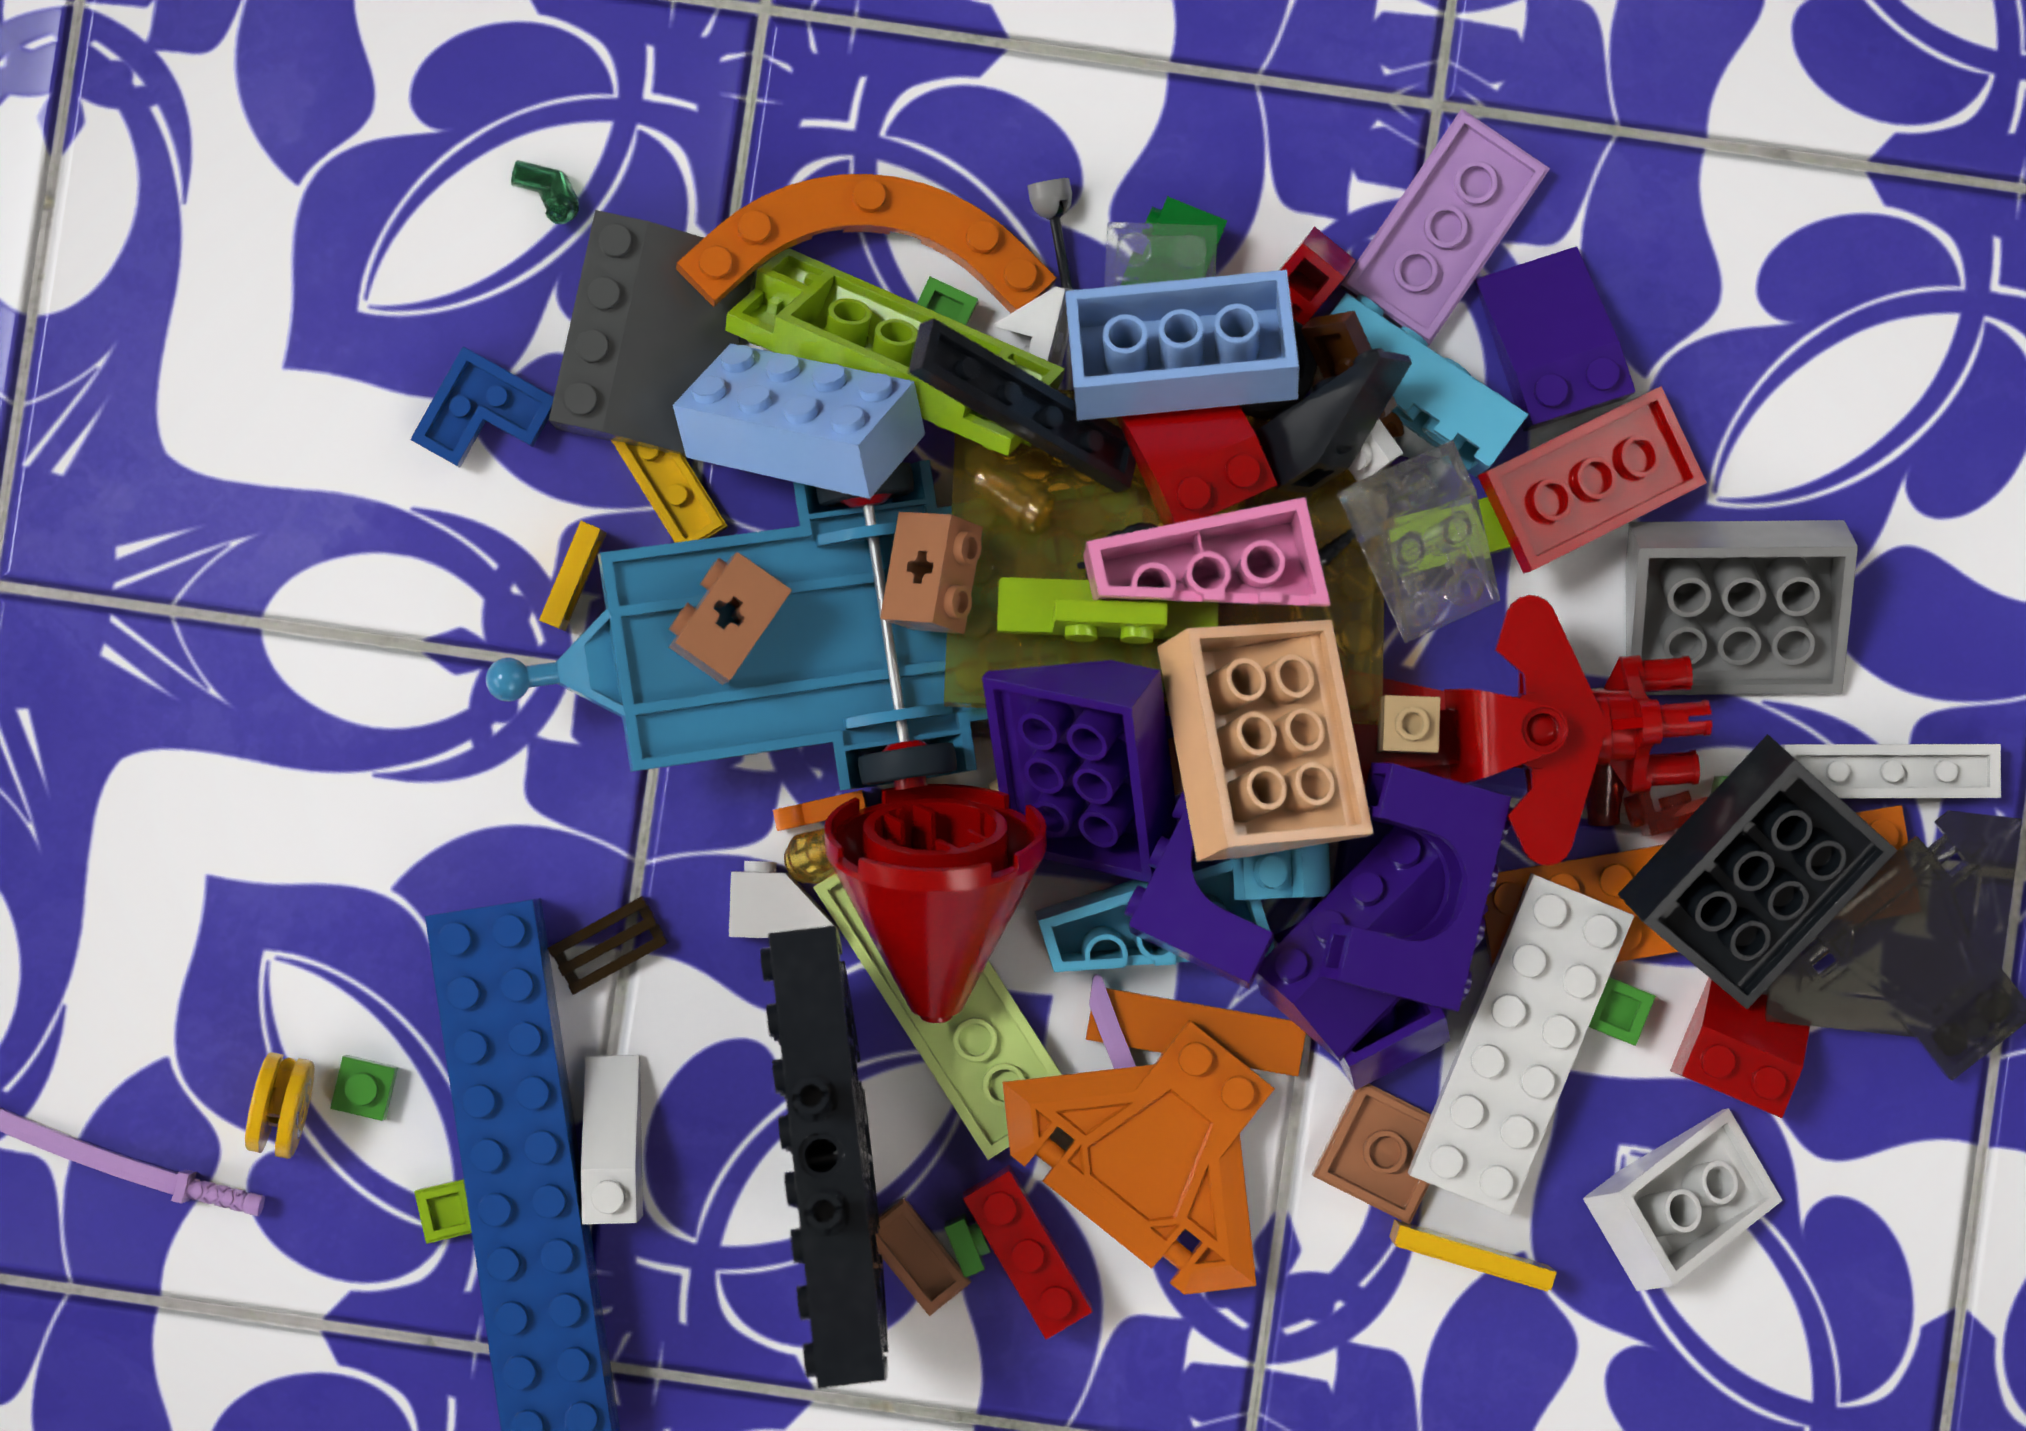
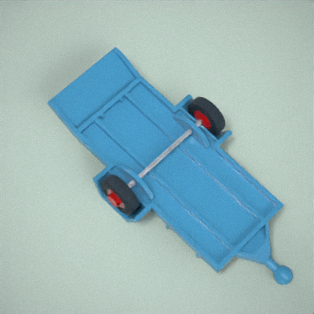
M930 460L918 461L912 464L901 462L870 499L793 482L800 524L797 527L601 552L598 554L606 610L556 662L525 666L517 659L502 658L490 666L486 675V685L489 692L501 701L510 702L518 700L531 687L558 684L622 717L630 772L833 743L840 790L893 783L895 790L928 786L926 778L977 770L970 722L988 720L982 677L987 671L1113 660L1159 669L1161 671L1163 693H1165L1157 648L1161 645L1160 639L1154 638L1153 642L1146 644L1125 643L1120 641V637H1098L1096 641L1074 642L1066 640L1065 635L997 633L999 580L1002 577L1088 580L1085 577L1086 569L1077 568L1078 562H1084L1083 555L1087 541L1105 538L1114 531L1123 530L1129 525L1142 522L1136 481L1132 480L1130 489L1118 493L1102 484L1046 494L937 508ZM899 512L952 514L983 527L981 554L976 565L971 593L972 606L967 616L965 634L911 630L880 619ZM739 552L792 589V591L732 679L722 685L669 648L676 637V634L671 632L669 627L687 602L695 608L707 592V589L701 586L700 583L719 557L727 563L730 557ZM729 603L720 609L714 606L713 609L720 614L716 622L718 626L724 628L730 623L737 625V622L731 617L735 607Z

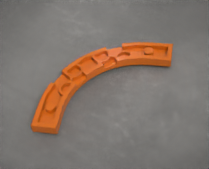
M840 174L813 178L785 186L761 196L728 217L676 264V270L713 307L770 258L792 246L811 240L813 235L836 230H843V233L871 232L889 235L892 231L922 240L921 244L944 254L967 270L1010 313L1044 294L1054 285L1057 279L1019 239L997 220L975 205L925 183L875 174Z

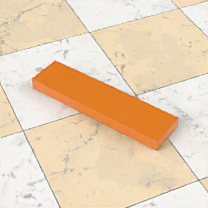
M1106 988L1128 1047L1163 1053L1189 1020L1247 1067L1299 1076L1306 1033L1290 1019ZM1090 1010L1086 1040L1103 1043Z

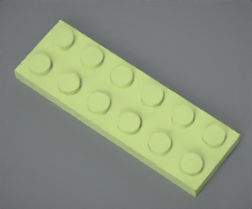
M836 873L814 886L815 892L987 1160L1009 1147L1003 1082L1062 1074L991 963L987 962L961 1012L944 1023L925 1022L919 1015L914 1014L909 1009Z

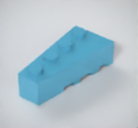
M1346 293L1330 315L1355 311L1372 349L1380 348L1387 352L1408 355L1411 359V366L1393 394L1397 406L1391 412L1399 416L1404 426L1474 477L1490 468L1529 414L1473 378L1465 368L1455 361L1443 358L1428 348V343L1413 330L1405 326L1398 328L1382 316L1385 312L1369 298L1359 294L1355 299Z

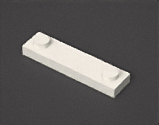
M2001 744L1780 745L1838 798H2001Z

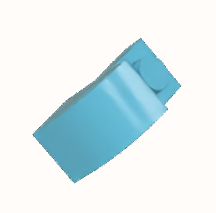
M1329 843L1245 858H1234V900L1327 896L1331 892Z

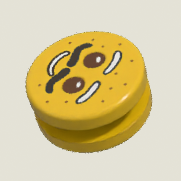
M270 1052L262 1063L254 1087L246 1124L245 1147L248 1151L262 1153L272 1126L278 1127L275 1141V1156L290 1159L297 1149L305 1125L313 1089L315 1066L311 1060L298 1058L297 1061L293 1058H285L283 1060V1054Z

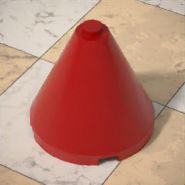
M927 784L928 786L895 790V787L882 789V803L860 809V799L855 797L838 806L826 819L824 826L825 854L909 1009L914 1014L919 1015L925 1022H947L964 1008L1046 852L1045 819L1031 804L1025 806V815L1010 809L1009 794L968 785Z

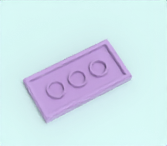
M1461 109L1349 272L1340 288L1355 298L1359 294L1369 298L1385 312L1383 317L1399 328L1405 326L1413 330L1429 346L1550 168Z

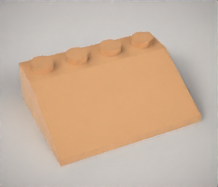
M1332 620L1187 628L1157 647L1197 862L1245 858L1360 838L1373 834Z

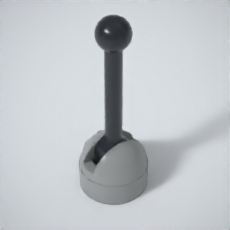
M1060 178L1030 184L1027 188L1034 211L1040 217L1050 220L1061 287L1073 289L1060 220L1067 213L1072 203L1070 179Z

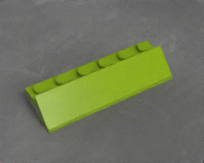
M790 248L775 255L757 270L755 289L727 313L725 331L772 352L790 354L799 358L828 364H838L843 367L872 373H882L891 377L914 381L923 419L934 423L939 428L950 430L981 444L989 450L997 451L1006 456H1009L1021 443L1030 447L1032 444L908 373L920 323L935 318L1055 390H1058L1065 373V368Z

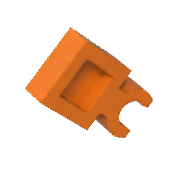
M864 790L775 809L773 810L776 829L777 831L826 821L833 810L855 797L860 799V809L866 808L868 805Z

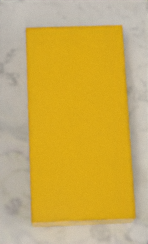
M580 521L539 621L566 631L606 536L605 531Z

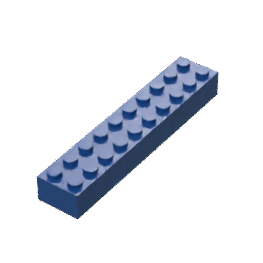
M541 898L425 916L501 1431H620L590 1224H582L581 1162L550 954L547 949L548 941Z

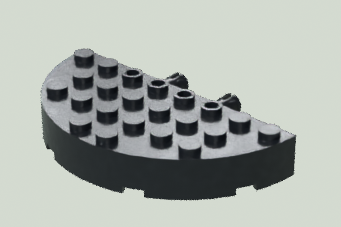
M836 925L768 933L770 947L760 948L763 980L764 982H774L776 1003L766 1004V1014L770 1038L774 1037V1041H778L781 1046L782 1059L772 1060L776 1094L780 1093L781 1097L784 1096L788 1115L778 1116L781 1148L786 1150V1152H790L793 1157L794 1171L785 1172L784 1180L787 1204L793 1208L796 1207L799 1213L800 1228L791 1229L790 1233L794 1263H802L805 1268L806 1285L797 1286V1302L800 1320H810L812 1342L803 1343L806 1377H816L817 1389L886 1381L888 1377L887 1356H884V1352H888V1327L882 1254L878 1252L876 1234L879 1233L880 1229L865 1089H863L862 1081L858 1079L857 1063L860 1062L856 1024L845 961H840L839 956L842 954L839 933Z

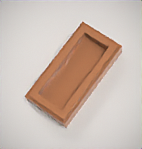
M905 1197L879 1216L880 1229L879 1233L876 1234L878 1252L882 1254L884 1261L929 1316L971 1283L970 1277L964 1278L958 1262Z

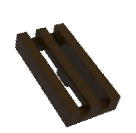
M641 896L547 949L557 962L561 975L565 977L569 984L568 987L572 995H575L669 942L644 896ZM639 911L642 921L575 958L569 960L564 951ZM649 929L654 939L585 977L578 978L575 969Z

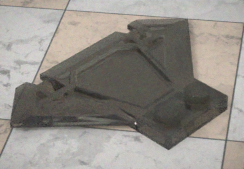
M1948 810L1934 821L1943 836L1933 844L1926 847L1919 837L1915 836L1903 845L1768 987L1765 1010L1766 1021L1915 1037L1945 1077L1951 1081L2026 1023V999L2003 971L2002 965L2022 819ZM1957 853L1963 861L1947 873L1942 864ZM1827 954H1830L1835 962L1818 974L1813 965Z

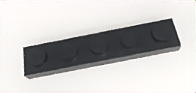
M935 318L920 323L908 371L909 374L1115 493L1131 488L1136 461L1120 427L1104 418L1077 420L1076 404L1071 398Z

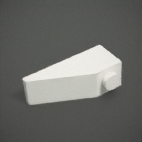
M640 1055L585 1056L581 1153L582 1224L637 1223L643 1217Z

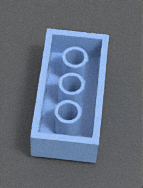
M1287 270L1065 291L1077 420L1298 399L1299 364Z
M731 343L673 404L686 458L868 499L875 494L925 435L914 381Z

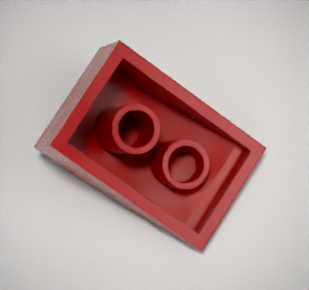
M1240 405L1116 417L1163 526L1208 517L1278 485L1258 438Z

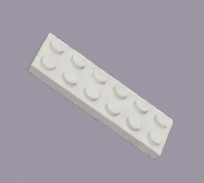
M1530 874L1409 1167L1408 1174L1410 1176L1508 1216L1511 1215L1634 915L1535 874Z

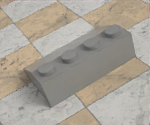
M1845 520L1629 522L1625 570L1626 656L1640 655L1642 660L1689 656L1693 670L1692 690L1645 692L1646 695L1843 693L1858 549Z

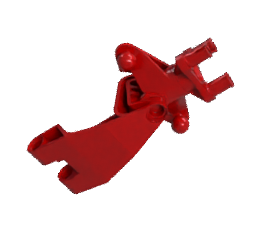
M1523 596L1510 604L1495 647V651L1518 670V696L1516 697L1476 689H1444L1442 691L1341 668L1364 788L1366 787L1371 762L1393 763L1461 783L1477 781L1513 767L1521 768L1524 771L1527 793L1507 817L1524 853L1530 860L1540 865L1550 866L1560 863L1569 854L1596 765L1610 764L1629 793L1650 792L1652 786L1698 785L1700 782V763L1696 750L1650 754V751L1654 744L1662 742V738L1696 735L1710 736L1712 733V720L1693 722L1688 720V717L1712 715L1709 701L1660 704L1657 699H1649L1645 693L1692 690L1693 670L1690 657L1642 660L1640 655L1619 656L1604 688H1591L1553 607L1540 596ZM1384 695L1440 697L1439 752L1435 754L1377 752L1379 698Z

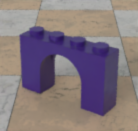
M1371 762L1365 787L1370 819L1413 831L1424 837L1434 847L1444 869V895L1434 917L1423 928L1407 936L1392 937L1355 926L1332 923L1319 977L1459 1012L1461 1002L1468 996L1472 984V974L1469 969L1474 949L1480 944L1484 935L1485 920L1482 916L1487 896L1493 891L1497 882L1498 866L1496 859L1500 843L1505 839L1510 829L1511 823L1507 815L1510 813L1509 806L1512 797L1393 763Z
M1183 790L1172 814V817L1178 819L1179 822L1170 839L1161 836L1149 860L1148 866L1155 868V871L1148 886L1144 888L1137 885L1125 909L1124 915L1131 918L1128 924L1130 933L1250 990L1273 942V933L1218 907L1198 887L1193 875L1192 865L1195 849Z

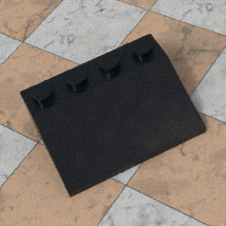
M1767 734L1618 895L1647 926L1748 1009L1898 850Z

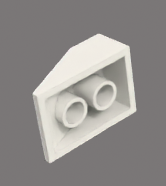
M1729 1108L1722 1109L1619 1170L1583 1198L1636 1291L1674 1287L1783 1201Z

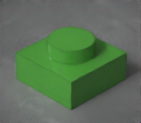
M930 276L917 304L967 326L979 300Z
M1609 977L1589 1027L1636 1046L1656 996Z
M350 1055L342 1056L330 1109L380 1121L386 1120L398 1067Z
M965 1213L945 1221L944 1228L964 1278L985 1270L983 1255L991 1253V1250L978 1224L970 1225Z

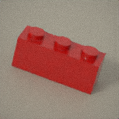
M1010 1164L963 1192L965 1204L1046 1340L1093 1312L1091 1301Z

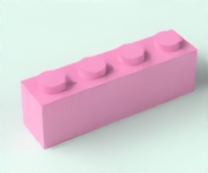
M1305 497L1087 541L1083 555L1093 600L1136 601L1150 599L1330 606Z

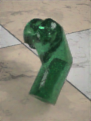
M521 160L516 161L512 172L511 185L538 192L547 210L545 214L551 222L563 225L577 216L579 198L563 171Z

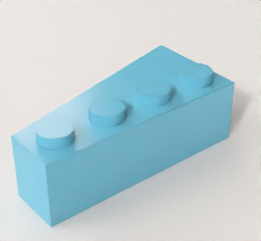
M1233 859L1193 861L1192 867L1195 881L1202 893L1212 903L1270 931L1260 899L1234 900ZM1134 879L1035 911L1054 972L1125 968V966L1154 964L1155 966L1175 965L1177 962L1190 961L1130 933L1128 924L1131 918L1124 915L1125 909L1137 885L1147 888L1148 882ZM1272 942V944H1271V946H1270V948H1269V950H1268L1266 956L1275 948L1273 942Z

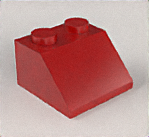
M1708 978L1670 1071L1782 1118L1804 1066L1812 1014L1765 994H1761L1746 1009L1712 979Z

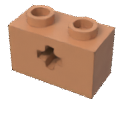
M899 512L880 619L911 630L965 634L967 616L972 606L971 593L975 570L981 554L983 527L952 514Z
M739 552L730 557L727 563L721 558H717L700 583L701 586L707 589V592L695 608L687 602L669 627V630L676 634L669 648L722 685L732 679L792 591V589ZM729 603L735 607L731 617L737 622V625L730 623L721 628L716 624L720 614L713 608L715 606L720 609Z

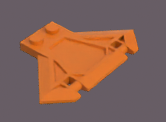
M1188 1020L1154 1064L1003 1082L1010 1156L1025 1167L1034 1155H1037L1052 1167L1042 1181L1152 1269L1164 1257L1178 1268V1271L1169 1283L1182 1294L1257 1286L1240 1133L1275 1088L1223 1046ZM1057 1127L1074 1139L1066 1150L1049 1138ZM1184 1229L1200 1240L1192 1252L1176 1240Z

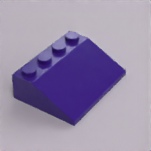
M1113 660L987 671L983 675L982 681L998 789L1000 792L1009 794L1010 809L1025 815V806L1031 804L1044 817L1046 822V852L1043 859L1149 883L1155 871V868L1148 866L1151 855L1161 836L1170 839L1178 824L1177 819L1172 817L1176 804L1161 671L1159 669Z

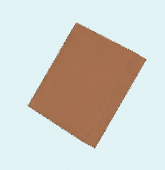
M1370 1083L1357 1090L1354 1089L1312 1172V1176L1410 1225L1430 1183L1410 1176L1408 1170L1431 1114Z

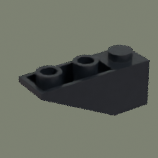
M1380 348L1368 350L1358 355L1353 360V366L1340 375L1329 377L1316 383L1312 387L1313 393L1298 403L1288 404L1277 409L1272 414L1271 421L1254 431L1278 484L1275 486L1276 489L1309 494L1348 469L1411 366L1410 357L1408 355L1387 352Z

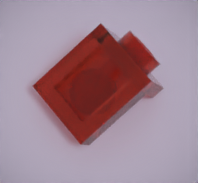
M1689 789L1658 798L1660 808L1655 809L1650 792L1629 793L1630 796L1623 798V803L1631 827L1633 829L1640 827L1642 836H1654L1680 828L1708 797L1692 798Z

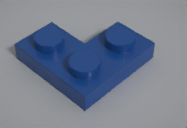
M463 346L410 440L459 468L486 421L533 447L549 420L554 397Z

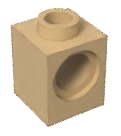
M1395 695L1380 697L1378 700L1377 752L1405 754L1438 753L1440 697Z

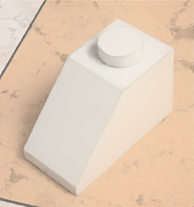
M744 861V871L731 872L729 937L769 938L768 933L836 925L840 937V929L803 887L789 873L776 872L777 862Z

